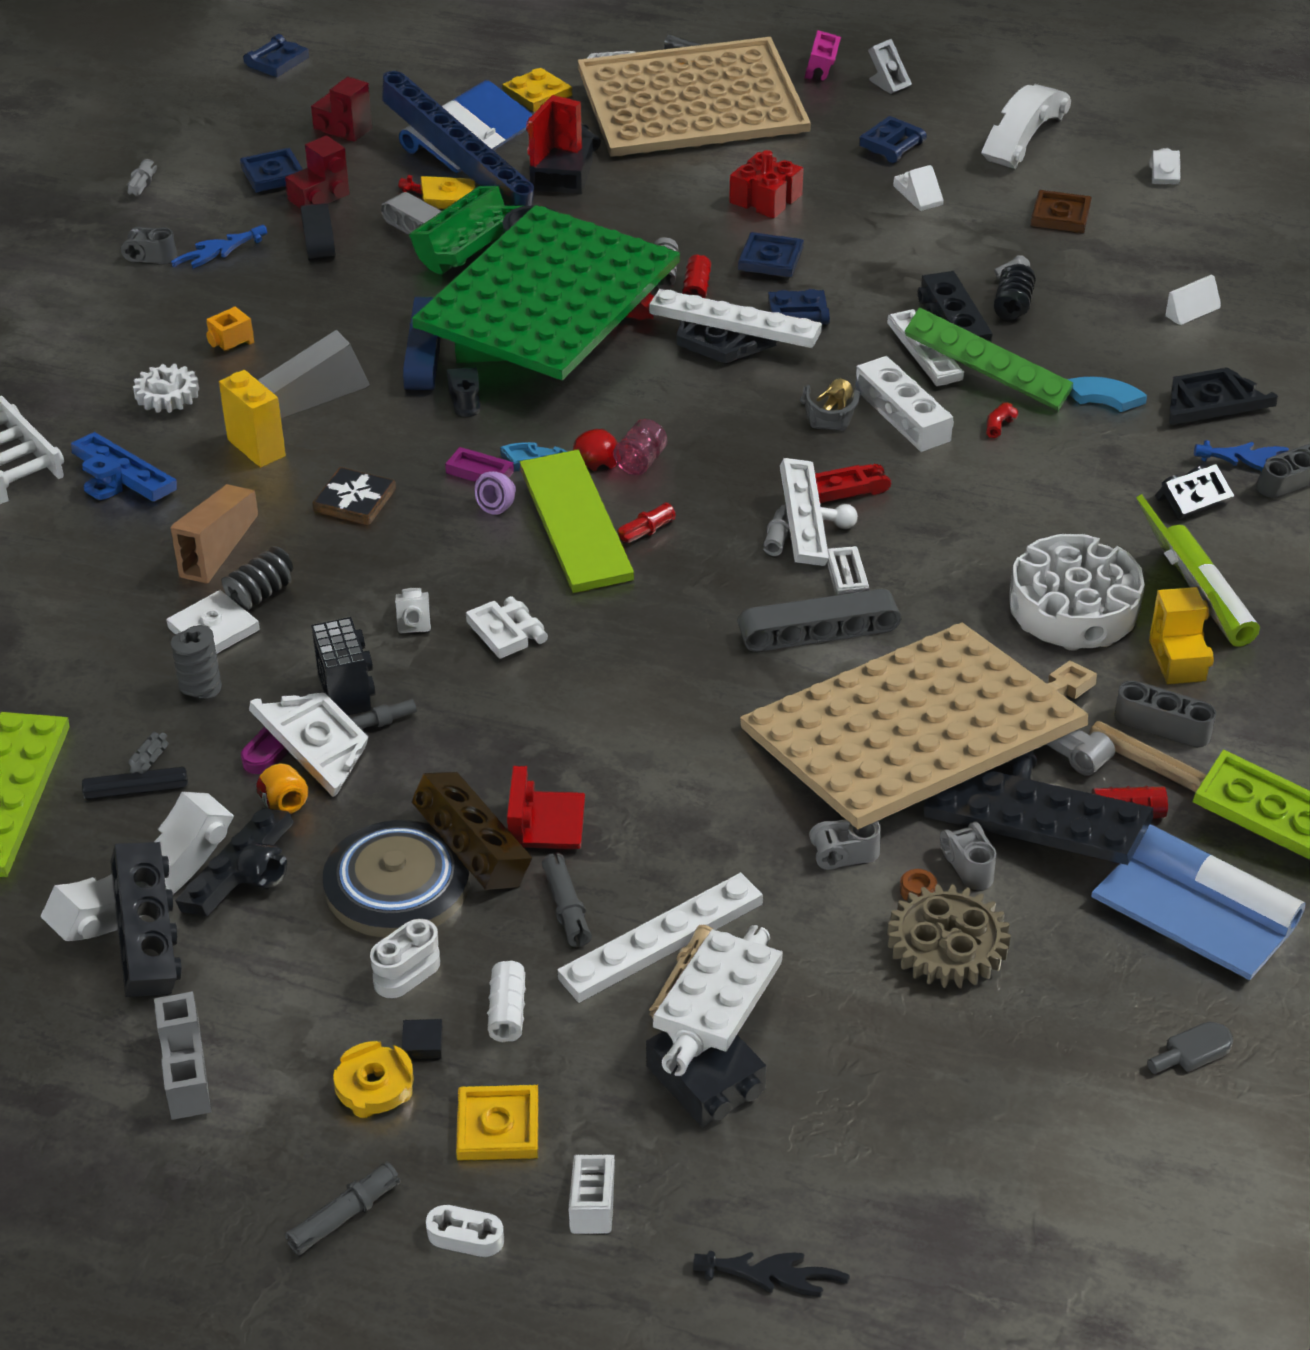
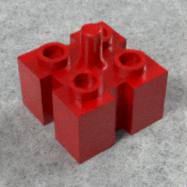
M765 150L762 153L758 152L747 161V164L740 166L730 174L729 203L746 209L750 206L755 207L757 213L774 219L786 209V203L792 204L802 196L804 167L787 160L776 162V158L773 157V153L770 150Z

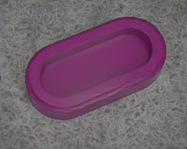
M264 726L242 749V765L249 773L262 774L268 767L278 764L289 751Z

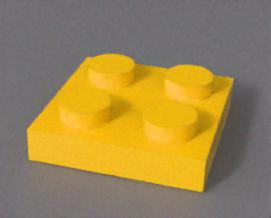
M542 68L533 69L525 75L514 77L512 80L502 84V91L532 112L537 111L551 95L563 98L573 95L571 85Z

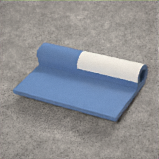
M1151 824L1129 864L1120 863L1092 891L1091 895L1092 898L1248 980L1255 976L1294 931L1306 905L1304 901Z

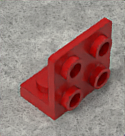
M551 95L529 117L526 130L529 132L527 153L530 156V166L536 167L553 148L578 153L582 149L580 101Z
M513 766L507 814L508 831L523 848L580 849L582 844L585 794L579 792L535 791V782L528 781L527 766Z

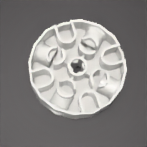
M1058 534L1038 539L1027 546V551L1020 557H1017L1013 564L1009 592L1011 613L1024 631L1033 634L1042 641L1063 646L1070 651L1080 648L1111 646L1133 630L1140 615L1145 586L1142 568L1129 552L1119 546L1113 549L1107 545L1099 544L1100 538L1085 534Z

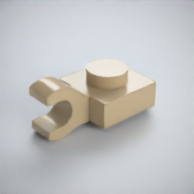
M1069 660L1049 674L1047 684L1063 696H1070L1076 699L1096 685L1097 673Z

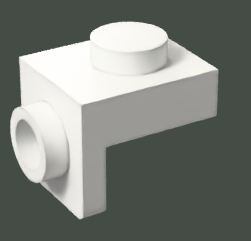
M1167 148L1153 150L1149 161V167L1152 168V184H1179L1181 179L1180 151H1172Z
M407 588L402 590V594H396L398 632L430 631L429 593H422L421 588Z

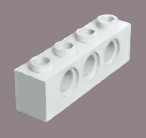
M884 356L857 366L855 389L860 391V395L920 452L951 441L952 427L954 425L953 416L890 358Z

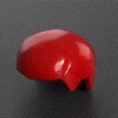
M604 429L586 431L574 441L573 450L579 449L585 465L593 471H596L597 467L603 464L612 469L621 460V451L617 440L610 432Z

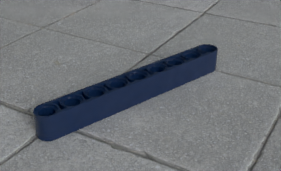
M398 71L384 73L382 100L387 106L478 185L498 186L505 206L533 205L534 186L529 180L406 75Z

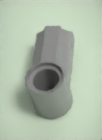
M1080 729L1046 744L1067 756L1075 771L1084 776L1094 774L1115 753L1114 744L1107 735L1101 732H1093L1088 735Z

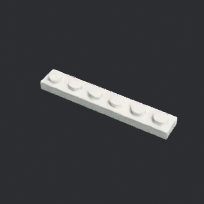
M659 289L649 304V314L813 348L821 334L822 323L811 321L807 318H796L778 312L772 313L757 310L754 307L729 304L726 301L705 299L697 295L691 296L677 293L673 290Z
M739 873L557 969L558 980L580 1003L688 945L698 925H707L716 930L763 905V894L742 873Z

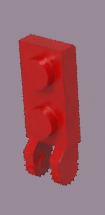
M878 463L863 466L856 465L815 474L820 503L870 492L877 495L889 490L892 481L888 476H885L883 467Z

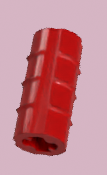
M696 254L688 259L682 294L697 295L706 299L711 271L709 258Z
M1146 785L1144 787L1127 786L1124 788H1113L1110 786L1109 788H1093L1091 792L1092 794L1153 807V819L1166 818L1168 813V796L1165 787H1148Z

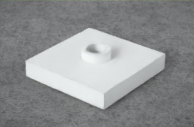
M221 590L166 619L168 628L175 634L185 631L192 626H208L213 631L216 654L260 630L259 621Z

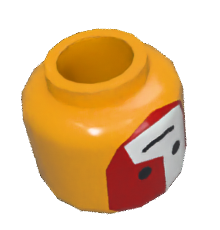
M280 763L268 767L262 772L256 783V792L268 809L288 811L291 815L300 810L308 798V786L296 769L288 764Z

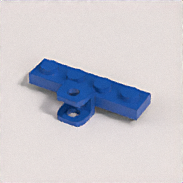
M96 432L71 443L72 454L84 460L82 464L83 471L94 476V478L84 484V491L98 500L107 499L122 492V483L153 502L177 490V480Z

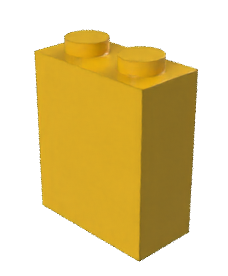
M245 369L220 380L219 387L227 440L260 468L285 457L278 397Z

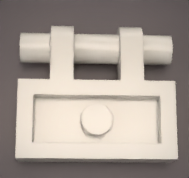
M514 597L506 598L503 604L504 607H500L494 600L466 612L467 623L499 659L527 648L528 638L534 639L538 644L544 643L548 638V634L544 631V625L537 618H532L526 605L521 601H517Z

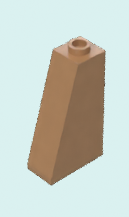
M226 484L170 527L179 577L207 584L210 582L258 516L255 490Z

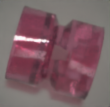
M649 419L637 421L615 446L614 459L618 466L632 475H642L668 444L665 430L659 424Z

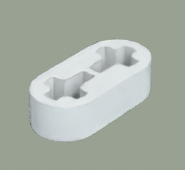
M441 1205L432 1209L426 1217L427 1236L429 1241L436 1247L480 1257H489L499 1252L504 1245L503 1224L497 1216L490 1213L452 1205ZM445 1222L452 1223V1226H447L445 1231L438 1229V1227H443ZM485 1231L492 1232V1234H488L485 1239L478 1238V1236H482Z

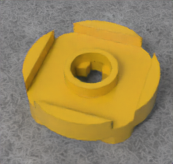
M378 1041L364 1042L348 1049L341 1056L340 1065L337 1067V1070H334L333 1074L335 1091L339 1100L346 1107L352 1109L353 1113L360 1118H367L373 1114L387 1112L408 1101L413 1093L414 1076L412 1062L404 1050L393 1045L394 1050L389 1047H382L381 1042ZM374 1073L377 1077L382 1075L383 1077L378 1081L369 1082L367 1075Z

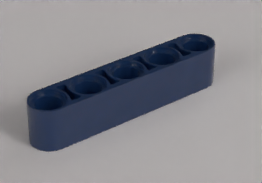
M414 297L403 368L404 390L435 389L442 337L414 328L412 317L434 297Z

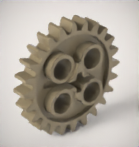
M936 884L935 892L930 893L925 887H921L920 897L910 892L908 893L907 902L898 901L897 910H892L891 920L888 922V948H893V959H902V970L913 967V978L925 974L927 975V984H931L935 978L941 979V984L944 988L948 985L949 980H954L956 985L962 988L963 979H968L973 985H976L978 974L989 979L991 969L1000 970L1001 960L1006 961L1011 938V935L1008 934L1010 924L1003 922L1005 914L1003 911L995 912L996 903L994 901L986 904L983 903L984 894L980 893L973 898L970 896V888L968 887L962 893H957L956 887L953 884L950 886L949 891H943L942 887Z

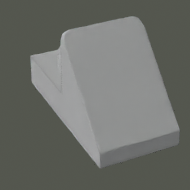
M892 39L868 49L878 72L869 78L872 83L890 94L912 85Z

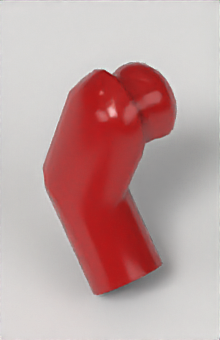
M1002 403L987 416L986 434L988 437L998 438L1001 435L1002 422L1005 420L1011 423L1013 418H1017L1018 410L1012 407L1011 403Z

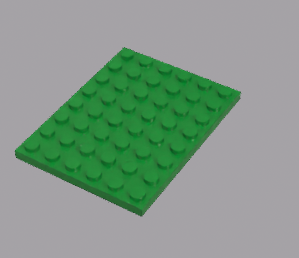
M535 205L413 316V327L563 380L680 262V252L644 241L641 238L619 233L616 230L595 225L592 222L571 217L568 214L547 209L544 206Z

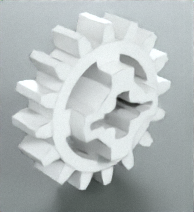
M161 364L157 368L150 367L149 373L141 372V378L134 380L133 390L135 399H137L138 405H144L147 411L155 408L156 413H159L162 409H166L168 413L177 408L182 410L184 403L191 405L193 403L192 398H198V379L195 377L194 371L188 372L186 366L178 369L177 364H173L170 368H166L165 364Z

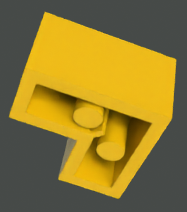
M1197 587L1158 590L1149 642L1167 685L1206 681L1209 667L1213 666V651L1211 647H1207L1203 631L1204 620H1207L1209 617V606L1207 601L1202 599Z

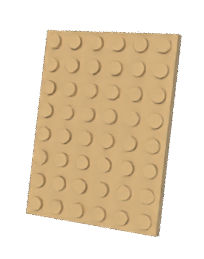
M771 37L578 60V70L610 157L649 153L659 150H674L691 146L698 147L715 143L723 144L738 140L747 141L754 138L799 134L810 131L811 122Z
M962 622L931 636H926L922 640L908 646L898 648L882 657L870 660L868 663L849 671H844L821 683H816L807 689L785 696L783 699L767 706L757 708L741 716L740 721L741 728L859 830L1087 726L1088 713Z

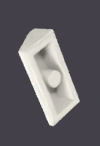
M1209 275L1169 292L1166 317L1178 325H1183L1220 309L1221 303L1215 277Z

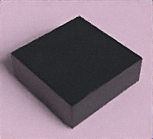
M442 1019L403 1020L402 1050L407 1053L410 1059L442 1058Z

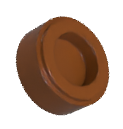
M909 870L901 877L900 894L904 900L908 901V893L910 892L920 897L921 887H925L930 893L935 892L937 880L927 870Z

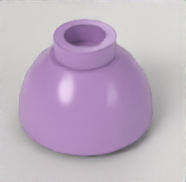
M494 471L483 473L475 483L474 493L476 501L480 508L489 514L498 515L505 512L512 505L515 498L516 488L514 483L502 473Z

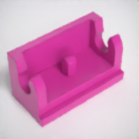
M817 30L804 78L811 79L816 68L823 70L821 80L827 78L830 67L835 62L841 39L840 36Z

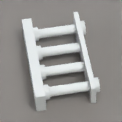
M1 395L0 425L4 424L8 429L0 432V445L17 438L22 444L1 452L0 466L30 453H33L37 458L5 472L0 470V504L9 501L6 490L9 487V483L46 467L58 479L64 477L61 465L64 463V458L59 448L53 447L20 414L16 405L10 404Z

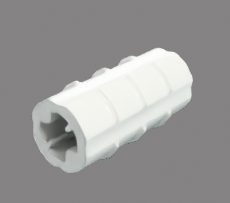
M501 961L493 966L491 981L489 982L491 989L490 996L488 997L490 1001L489 1011L487 1012L489 1016L488 1031L492 1039L499 1042L515 1041L522 1035V1025L525 1020L523 1017V1007L525 1006L524 992L526 991L525 971L523 965L518 962Z

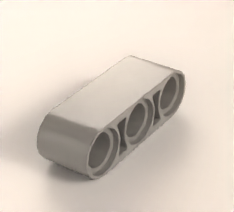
M403 192L381 205L384 219L390 225L408 235L442 212L407 192Z

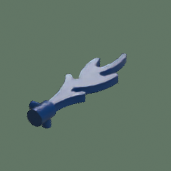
M263 224L245 233L227 234V240L212 239L198 242L195 244V251L175 258L171 261L172 266L176 267L183 262L196 259L191 262L192 268H196L209 262L220 252L222 258H225L236 247L253 238L255 243L262 241V236L268 235L267 229Z
M1206 440L1204 445H1195L1194 456L1201 457V460L1204 462L1210 456L1216 457L1234 466L1237 465L1238 459H1240L1246 465L1262 471L1267 459L1287 452L1289 448L1273 446L1251 450L1254 446L1253 442L1236 447L1212 448L1210 441Z

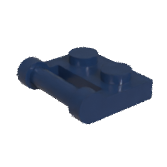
M277 34L264 46L244 54L243 60L248 67L278 78L308 59L309 49L295 42L286 41L281 34Z
M888 116L860 136L859 146L869 149L873 153L884 155L888 162L895 163L910 148L925 142L927 134L922 128ZM905 136L908 137L907 139H905L904 141H902V142H901L900 144H898L897 146L894 145L896 142H898L899 140H901L903 137H905Z
M808 289L805 291L780 290L768 292L770 312H778L796 318H807L811 321L820 322L822 325H829L830 313L824 290Z

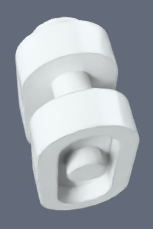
M425 919L411 920L373 946L370 952L374 989L379 995L385 998L403 996L439 969L438 931L431 921Z

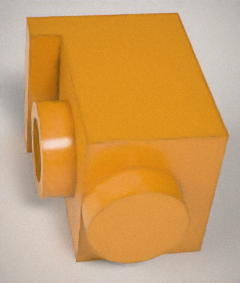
M236 306L206 319L208 327L206 337L212 347L219 346L225 351L243 342H247L249 345L254 343L251 318Z

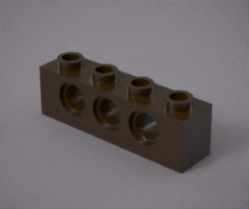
M458 772L423 773L411 802L485 890L520 887L532 860L529 853Z

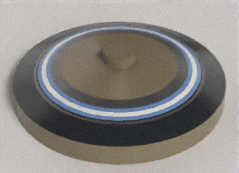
M412 820L385 821L355 831L333 849L327 858L323 870L324 895L327 905L334 916L355 931L382 938L387 937L405 923L414 919L429 920L436 927L444 923L461 907L470 885V871L430 824Z

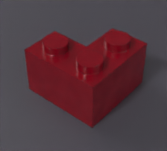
M347 76L329 90L330 93L311 106L313 129L356 142L373 129L368 82Z
M327 135L305 144L307 168L285 177L288 200L301 209L300 206L331 203L349 195L345 148Z

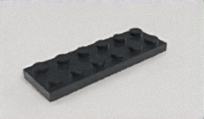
M990 770L929 797L923 806L924 817L966 827L970 823L978 822L983 831L1125 865L1129 864L1153 820V807Z

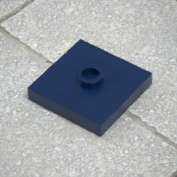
M290 148L240 159L241 168L255 192L286 186V176L303 170Z
M750 232L738 261V270L792 277L803 250L804 240Z

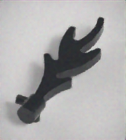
M708 1251L707 1254H694L693 1270L705 1271L706 1280H713L714 1270L745 1278L769 1293L774 1292V1284L770 1281L773 1280L792 1291L821 1297L823 1295V1288L810 1284L806 1280L822 1278L848 1284L850 1279L849 1274L830 1268H794L793 1265L804 1262L805 1255L803 1253L776 1254L761 1260L754 1266L748 1265L753 1261V1252H748L745 1255L734 1258H715L714 1251Z

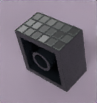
M351 617L311 625L317 674L323 693L347 716L371 711L370 696H375L376 691L372 676H368V671H373V664L369 650L363 651L365 649V641L362 630L355 629Z

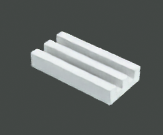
M857 546L828 549L829 559L827 565L836 595L869 591V584ZM846 555L851 556L858 583L853 582ZM835 556H838L846 584L842 583Z

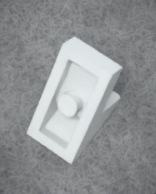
M931 165L894 176L893 186L919 211L943 205V197Z

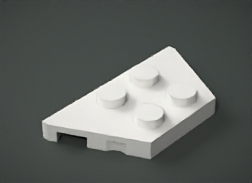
M325 693L308 694L303 697L296 695L282 696L281 702L262 704L261 698L250 701L249 711L332 797L336 796L365 749L368 736Z

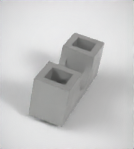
M192 991L154 998L157 1029L163 1055L161 1062L164 1086L171 1119L210 1113L212 1110L194 993Z

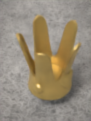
M835 379L816 401H820L829 395L822 409L831 410L838 403L837 410H841L846 407L847 399L851 398L853 388L848 381Z

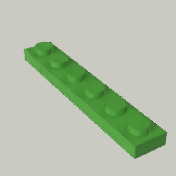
M920 307L905 329V336L1057 411L1060 410L1073 388V382Z

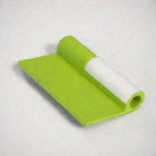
M1143 495L1137 496L1136 499L1159 545L1164 550L1165 556L1172 565L1174 564L1190 587L1198 588L1202 599L1208 603L1209 614L1233 646L1241 647L1255 640L1260 631L1259 624L1190 531L1184 525H1174L1166 528Z

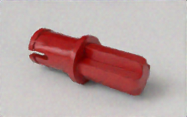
M665 502L652 511L639 513L637 519L619 527L617 533L620 536L621 542L630 543L645 534L653 535L657 528L675 520V511L669 503Z

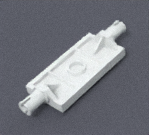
M752 925L748 928L743 939L727 932L713 929L710 931L653 1017V1028L667 1032L673 1040L672 1047L662 1059V1067L666 1072L671 1074L676 1065H679L675 1071V1076H682L693 1057L699 1056L710 1047L725 1052L728 1050L781 965L783 952L766 946L770 940L768 930L761 927L759 932L754 935L758 926Z

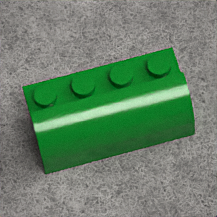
M478 186L409 233V236L421 262L431 271L444 274L452 267L465 264L468 257L482 252L485 249L484 246L488 243L497 241L503 233L502 221L505 215L511 210L522 206H505L498 186Z

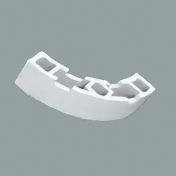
M1028 84L1022 87L1003 108L1001 113L1005 116L999 126L994 125L982 149V155L987 161L1016 169L1018 163L1025 156L1028 142L1040 125L1049 118L1061 121L1064 113L1066 114L1069 111L1071 105L1070 96L1063 91L1038 84L1033 86Z
M181 792L168 817L158 828L162 834L154 842H160L162 856H168L169 876L165 878L166 889H172L173 894L199 870L217 845L225 838L227 829L234 817L231 812L209 793ZM112 873L98 881L92 877L75 883L54 885L40 917L65 941L90 939L117 930ZM135 882L139 887H150L145 882Z

